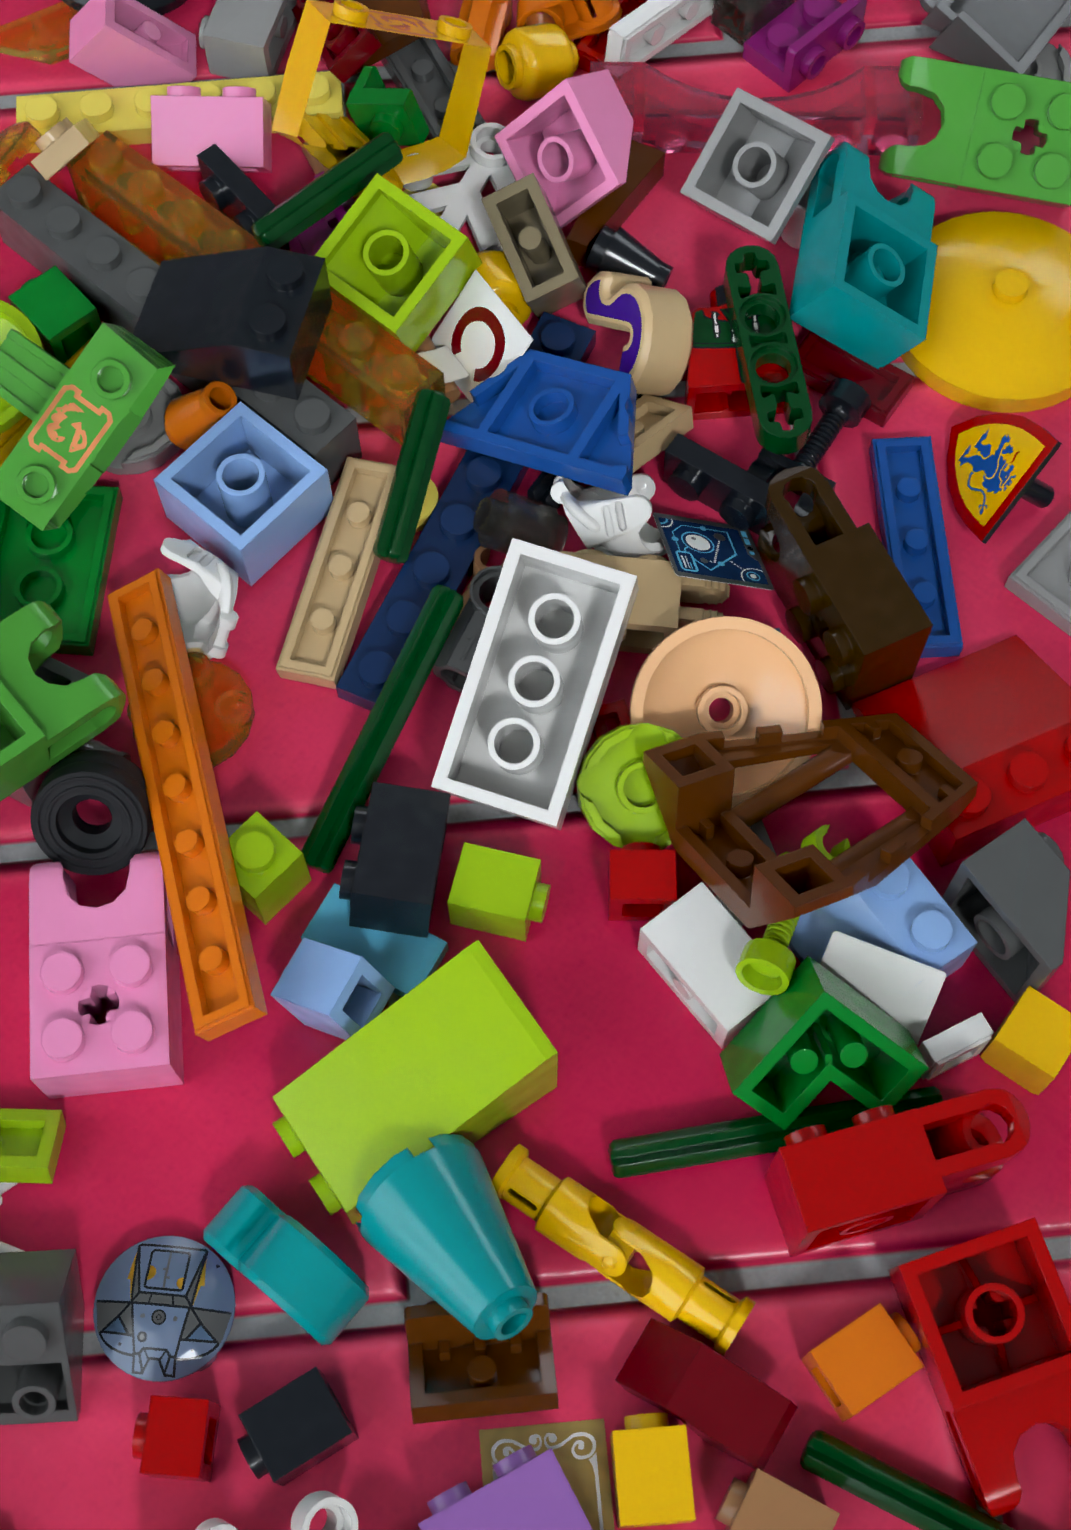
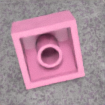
M604 69L566 78L494 137L516 181L534 173L550 201L561 228H563L626 183L634 120L609 70Z

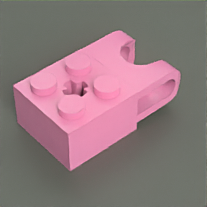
M159 851L135 854L130 859L125 890L114 902L97 908L78 904L76 885L70 875L63 870L61 862L37 863L30 868V1080L49 1099L184 1085L179 956L177 954L176 936ZM116 1008V1010L107 1012L106 1023L98 1025L97 1020L102 1013Z

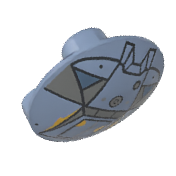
M159 1236L144 1240L130 1247L116 1258L105 1272L99 1284L93 1309L97 1339L107 1357L118 1368L131 1376L153 1382L173 1381L184 1378L210 1367L225 1344L235 1317L236 1300L234 1286L225 1264L203 1244L179 1236Z

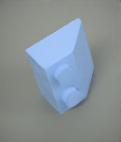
M909 858L876 886L801 915L789 948L801 963L807 956H810L820 964L832 933L839 931L944 971L946 977H948L963 966L978 942L913 860Z

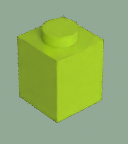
M257 811L229 837L243 904L266 925L312 880L304 855Z
M464 842L447 902L450 924L526 942L531 921L543 922L550 895L551 885L541 883V860Z

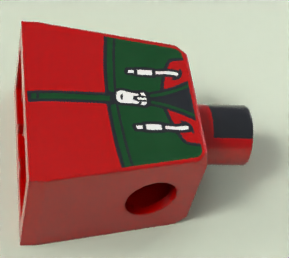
M721 285L710 292V307L697 308L691 315L693 320V339L686 371L684 405L692 407L693 420L751 416L724 288ZM754 315L745 321L751 330L758 333H768L777 328L776 322L766 315ZM767 363L756 369L758 376L770 383L784 381L789 376L787 371L777 364ZM784 402L777 403L776 414H784Z

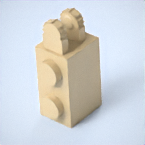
M582 549L577 552L560 551L567 555L637 576L639 590L619 651L650 654L665 637L686 624L709 617L724 616L723 613H719L717 610L681 607L680 602L708 603L709 605L723 604V601L729 598L730 585L677 576L674 573L671 562L664 557L658 555H642L637 558L611 556L595 549Z

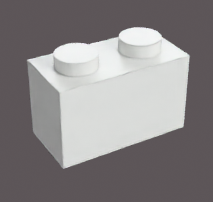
M701 882L640 928L637 949L720 1048L723 1049L772 995L756 993L744 986L737 978L735 970L743 948L748 941L753 939L741 927L744 924L717 895L714 896L706 885Z

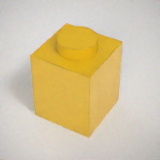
M646 1413L625 1416V1430H614L610 1434L618 1529L682 1524L695 1521L686 1425L669 1426L668 1413Z

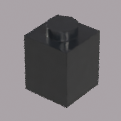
M314 1367L238 1415L247 1434L237 1439V1442L251 1470L258 1479L269 1473L273 1482L281 1486L291 1482L359 1438L325 1375L317 1367Z

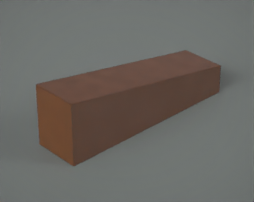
M631 140L626 183L581 214L566 238L578 266L586 268L585 264L589 253L603 227L606 225L617 231L663 177L665 152Z

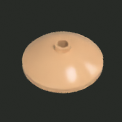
M719 616L686 624L665 637L652 650L642 664L635 679L630 699L629 716L630 724L650 723L673 730L682 738L698 733L722 731L726 741L755 738L756 727L780 725L783 735L820 731L822 701L816 676L808 660L785 635L764 623L752 619ZM717 698H725L730 705V713L722 721H714L709 715V706ZM811 755L735 768L732 808L808 761Z

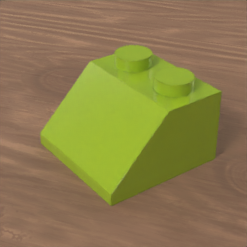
M378 173L314 255L325 258L330 291L370 326L412 356L461 293L475 269L477 270L482 264L481 259L466 235Z

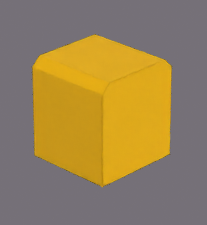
M1028 986L1015 1002L980 1057L985 1063L1030 1093L1039 1095L1055 1079L1071 1054V1012L1031 986Z

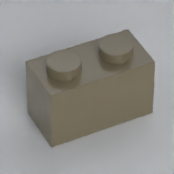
M534 173L481 199L524 299L539 319L543 312L552 314L584 298L587 285L550 201Z

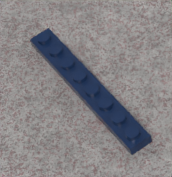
M543 312L531 334L534 340L526 351L533 349L586 363L596 344V331ZM466 451L412 548L408 560L402 566L336 686L339 698L367 710H372L432 588L436 585H443L462 594L472 576L474 553L481 545L489 544L529 467L473 451Z

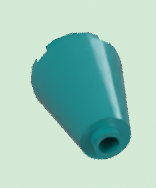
M440 1134L428 1138L435 1148L415 1157L408 1148L402 1150L372 1175L360 1193L356 1208L362 1216L361 1223L356 1222L359 1232L365 1241L477 1338L482 1340L493 1338L506 1340L517 1335L532 1319V1309L537 1300V1291L481 1153L465 1137L454 1134Z

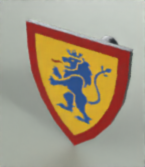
M1007 413L981 415L951 427L947 453V474L950 494L959 516L977 538L985 544L1020 498L1039 508L1047 507L1054 498L1053 487L1038 480L1036 477L1062 443L1046 429L1024 416Z

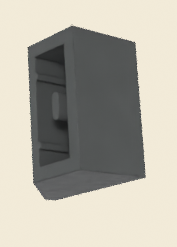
M76 1249L0 1253V1425L78 1421L81 1411L85 1307Z

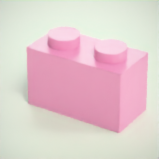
M168 86L167 95H151L152 166L162 171L201 172L197 155L216 144L242 172L272 173L271 104L263 97H256V89L251 87H223V96H201V88Z

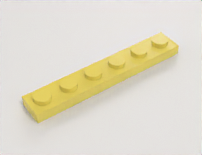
M330 71L316 72L305 109L308 115L316 116L317 113L328 114L331 118L339 119V116H344L342 82ZM284 75L16 96V141L21 154L39 153L42 151L35 142L59 121L62 122L65 118H68L74 125L86 118L101 135L86 149L152 143L151 95H167V87L176 85L201 88V96H223L222 88L229 86L255 88L256 97H263L271 104V124L273 126Z

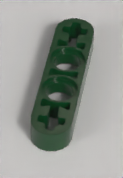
M746 245L730 253L726 261L723 288L755 436L759 444L767 451L788 455L797 452L805 445L812 424V408L778 262L775 256L767 249L760 246ZM743 271H752L753 276L759 279L756 294L750 295L749 277L746 273H742ZM754 315H766L776 322L777 328L768 333H758L751 330L745 321ZM767 363L782 366L789 376L784 381L770 383L760 378L756 369ZM784 402L783 412L785 421L788 425H793L792 430H782L781 424L774 422L777 403Z

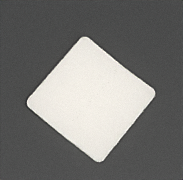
M447 346L413 354V357L435 385L454 382L469 376Z

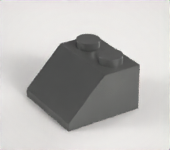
M1026 818L965 859L942 896L944 901L978 942L973 949L975 955L1014 1002L1019 999L1028 986L1040 992L1063 964L1070 870L1064 864V857L1058 845L1047 834L1037 832Z

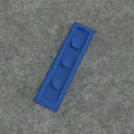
M931 436L872 439L869 455L882 544L933 624L920 658L959 656L963 648Z

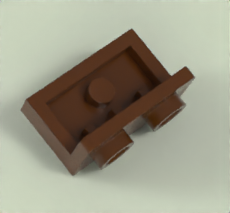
M543 1292L537 1293V1300L532 1309L533 1316L531 1321L520 1333L506 1340H497L496 1338L482 1340L477 1338L434 1300L425 1305L406 1307L404 1309V1320L408 1341L410 1402L413 1424L559 1409L548 1295Z

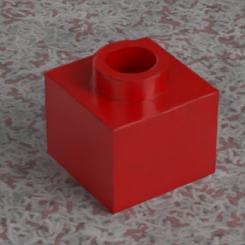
M633 842L624 845L622 849H610L608 864V921H651L677 901L676 850H661L659 845L650 842Z
M151 1395L148 1413L140 1412L138 1414L133 1432L132 1455L134 1459H141L139 1473L155 1478L211 1482L221 1406L209 1399Z

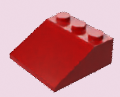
M1017 635L859 700L852 705V710L856 717L897 713L978 782L974 799L957 819L928 842L941 867L977 852L1025 818L1035 827L1071 811V687Z

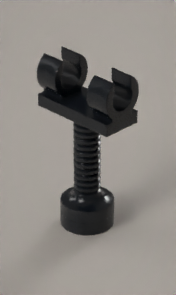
M844 378L832 380L819 400V407L824 415L794 460L782 454L767 451L763 447L758 458L751 464L747 472L770 484V481L776 474L788 468L809 466L816 469L843 427L853 428L858 426L871 407L870 396L860 385ZM826 478L829 484L831 485L832 489L835 491L836 483ZM792 491L801 496L794 508L795 513L800 517L806 516L813 510V499L801 491Z

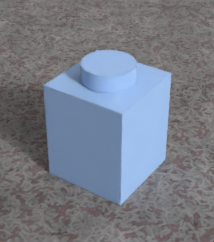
M303 937L270 995L305 1026L347 1040L382 1013L395 987L362 956Z

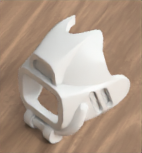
M645 473L633 474L632 490L628 496L595 486L584 487L572 482L570 479L560 476L555 477L550 495L554 501L563 504L569 521L588 549L594 548L611 556L633 558L642 555L662 556L667 553L663 547L664 544L659 530L647 523L653 510L650 499L656 490L655 482L651 476Z
M165 538L160 548L161 553L190 569L189 572L183 574H168L171 578L187 652L194 653L201 661H209L212 658L222 659L226 656L229 647L227 642L229 633L235 629L239 618L237 612L233 610L238 590V573L191 539Z

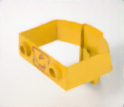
M306 0L286 65L272 131L303 147L328 169L370 141L345 116H339V119L331 118L328 114L317 113L316 116H312L305 112L330 23L464 44L439 136L424 143L401 149L403 155L402 162L382 177L402 190L404 184L430 178L464 160L467 156L492 50L472 29V25L462 19L448 15H441L438 20L371 10L364 4L354 0H334V3ZM298 135L309 145L302 144L297 138ZM364 189L361 190V191H360L359 193H357L356 195H354L353 198H356L357 196H359V195L362 193V191H364Z

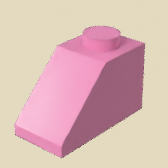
M89 0L70 20L69 62L114 87L191 82L197 77L196 35L136 0Z

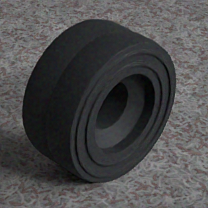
M103 750L76 752L57 762L44 777L31 807V828L41 850L53 862H61L63 868L84 875L109 874L130 864V859L135 854L141 853L144 849L153 826L146 792L147 787L142 770L127 758ZM83 800H98L109 808L112 820L107 824L99 826L88 824L78 815L76 805Z

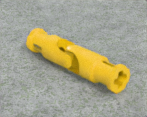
M518 1144L510 1152L492 1179L499 1200L502 1198L536 1221V1231L577 1259L593 1266L604 1277L668 1321L672 1322L678 1318L714 1343V1351L724 1356L756 1304L755 1301L749 1297L741 1300L705 1277V1267L636 1221L620 1214L611 1204L569 1176L561 1180L528 1158L529 1151L521 1144ZM634 1253H641L650 1270L637 1269L628 1264Z

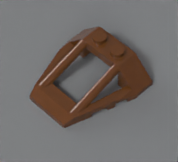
M897 713L821 720L820 731L784 735L780 725L756 727L755 738L726 741L722 731L704 732L643 752V764L674 849L747 928L793 919L876 886L957 819L976 796L978 782ZM817 754L732 808L735 768ZM852 762L906 810L903 814L830 861L813 844L778 857L749 828Z

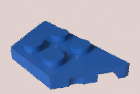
M529 349L523 356H519L509 363L501 374L486 379L469 391L473 402L448 420L446 419L440 441L442 443L626 496L632 490L637 390L631 374Z

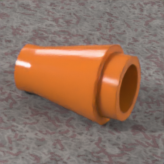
M214 381L204 388L174 398L166 408L164 420L165 432L170 441L177 447L187 450L237 405V397L234 390L224 382Z

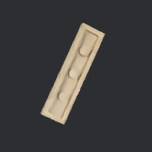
M347 457L276 666V671L280 678L336 689L344 673L381 560L374 554L373 548L396 465Z

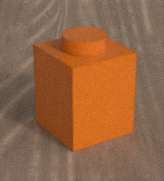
M881 1303L819 1344L801 1359L842 1422L856 1415L924 1367L916 1355V1352L921 1350V1344L913 1329L898 1312H894L889 1316Z

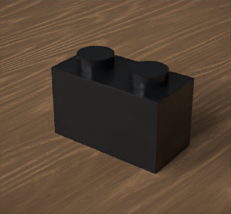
M373 782L368 807L357 805L353 818L351 844L360 845L357 861L346 859L341 876L339 899L350 900L349 926L428 938L447 829L451 794Z

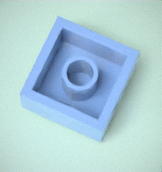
M241 401L153 479L166 517L208 552L231 567L250 586L254 585L328 515L333 501L328 470Z

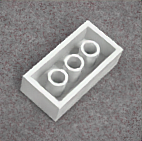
M512 538L431 787L455 797L561 830L576 785L583 756L586 754L639 590L636 575Z

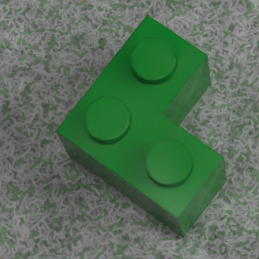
M807 956L794 970L788 989L782 994L771 996L719 1054L732 1094L784 1131L830 1081L866 1107L872 1109L883 1105L894 1106L929 1069L908 1029L810 956Z

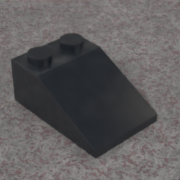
M265 246L164 260L160 264L133 335L175 364L171 372L173 374L210 382L220 381L229 386L298 400L332 306L325 258Z

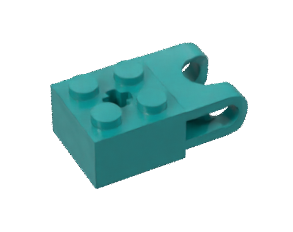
M846 141L833 148L823 159L810 184L789 310L791 320L878 370L879 367L886 366L926 340L938 245L931 242L935 212L934 197L911 183L905 192L887 201L877 191L871 179L869 156Z

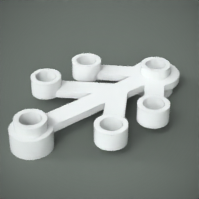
M493 122L483 123L472 131L467 156L464 160L448 170L434 175L439 176L467 170L459 183L426 190L433 182L434 176L403 185L409 191L418 192L409 196L433 213L443 211L440 218L460 231L467 220L479 251H503L481 200L483 198L481 193L489 179L495 191L516 182L494 137L505 126Z

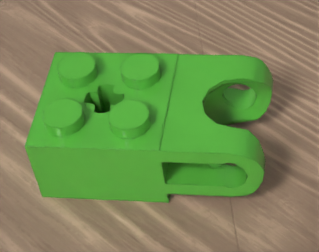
M911 56L901 60L898 72L901 86L907 91L919 93L933 99L941 112V128L936 138L926 145L904 146L896 144L888 147L880 156L878 165L880 172L889 177L1064 209L1071 206V82L919 56ZM1025 125L1033 127L1034 135L1040 138L1039 147H1032L1029 155L1020 153L1021 143L1012 140L1013 132L1022 131Z
M43 601L32 602L0 621V801L106 730L120 718L126 703L124 692L105 674L94 673L68 685L50 684L35 674L36 670L60 648L63 639L62 619L49 604Z

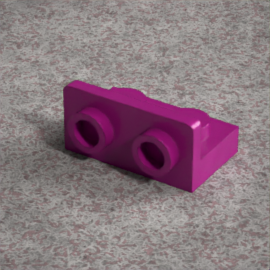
M797 0L744 42L742 58L789 93L804 80L815 78L830 59L843 49L845 51L851 49L859 41L865 30V22L863 20L867 0H847L843 4L837 0Z

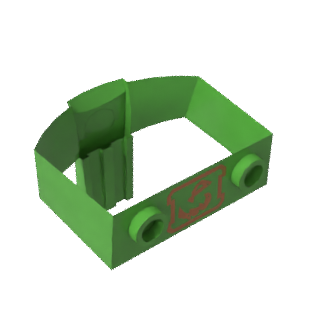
M103 322L71 368L13 329H10L6 339L0 346V396L33 421L0 467V500L41 531L60 528L86 496L85 493L93 487L99 477L107 470L133 434L175 367V364L119 325Z

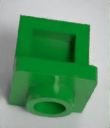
M376 66L363 67L346 102L350 117L354 120L356 126L370 140L382 132H388L397 141L399 146H414L424 143L430 129L412 89L386 88Z

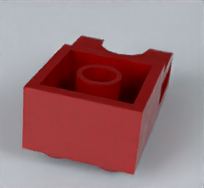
M1000 1088L983 1089L895 1114L892 1105L875 1107L853 1116V1127L832 1133H827L825 1125L819 1124L788 1134L784 1137L786 1146L778 1149L764 1179L790 1257L921 1219L943 1196L982 1185L992 1179L1002 1169L1004 1163L1013 1159L1025 1148L1030 1139V1121L1022 1103L1007 1090ZM989 1110L1000 1115L1007 1123L1008 1137L1004 1143L997 1128L990 1119L979 1114L980 1111Z
M1035 1217L888 1270L907 1322L921 1344V1350H919L921 1359L974 1496L983 1510L993 1518L1012 1511L1020 1503L1022 1490L1017 1478L1013 1453L1020 1436L1035 1424L1046 1423L1060 1430L1071 1447V1304ZM979 1296H981L985 1304L997 1303L1001 1309L1002 1320L993 1321L997 1330L993 1335H990L986 1326H977L974 1321L973 1309L978 1308L975 1301Z

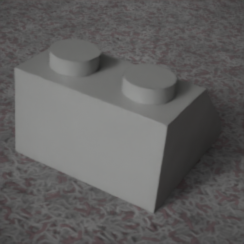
M737 87L680 193L704 210L742 231L775 245L835 139L831 135Z

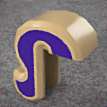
M611 271L597 273L590 280L584 292L583 308L588 323L630 332L629 342L623 347L619 371L632 375L637 394L658 397L670 394L683 379L692 350L693 320L687 299L676 289L652 286V282L648 277Z

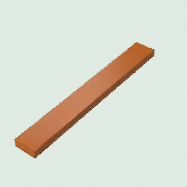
M157 568L110 593L107 597L142 772L147 787L146 792L196 1036L211 1041L268 1013L171 578Z

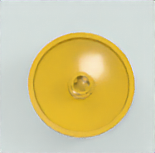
M997 211L966 214L934 226L932 228L931 242L938 245L926 340L900 356L908 368L922 382L952 401L979 410L1000 413L1030 412L1054 406L1071 398V234L1050 222L1036 217Z

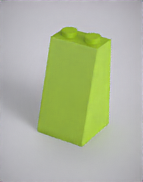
M477 940L275 1094L273 1099L283 1116L272 1124L293 1158L306 1151L319 1171L317 1175L308 1181L330 1216L343 1209L354 1225L362 1219L361 1214L356 1208L360 1193L372 1175L388 1160L406 1148L410 1150L414 1157L435 1148L428 1138L440 1134L462 1135L474 1144L557 1087L558 1052L480 941Z

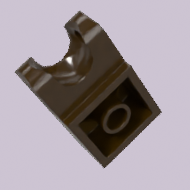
M798 466L785 469L776 474L770 481L765 503L767 516L771 523L760 530L756 548L774 590L786 608L785 618L792 636L798 643L807 644L816 660L815 669L820 683L829 694L836 693L847 711L852 708L853 703L912 679L933 624L871 525L867 523L858 528L856 527L827 479L817 469L809 466ZM789 491L806 493L813 499V510L806 516H797L790 503L784 499V496ZM777 542L780 546V553L773 548V545Z

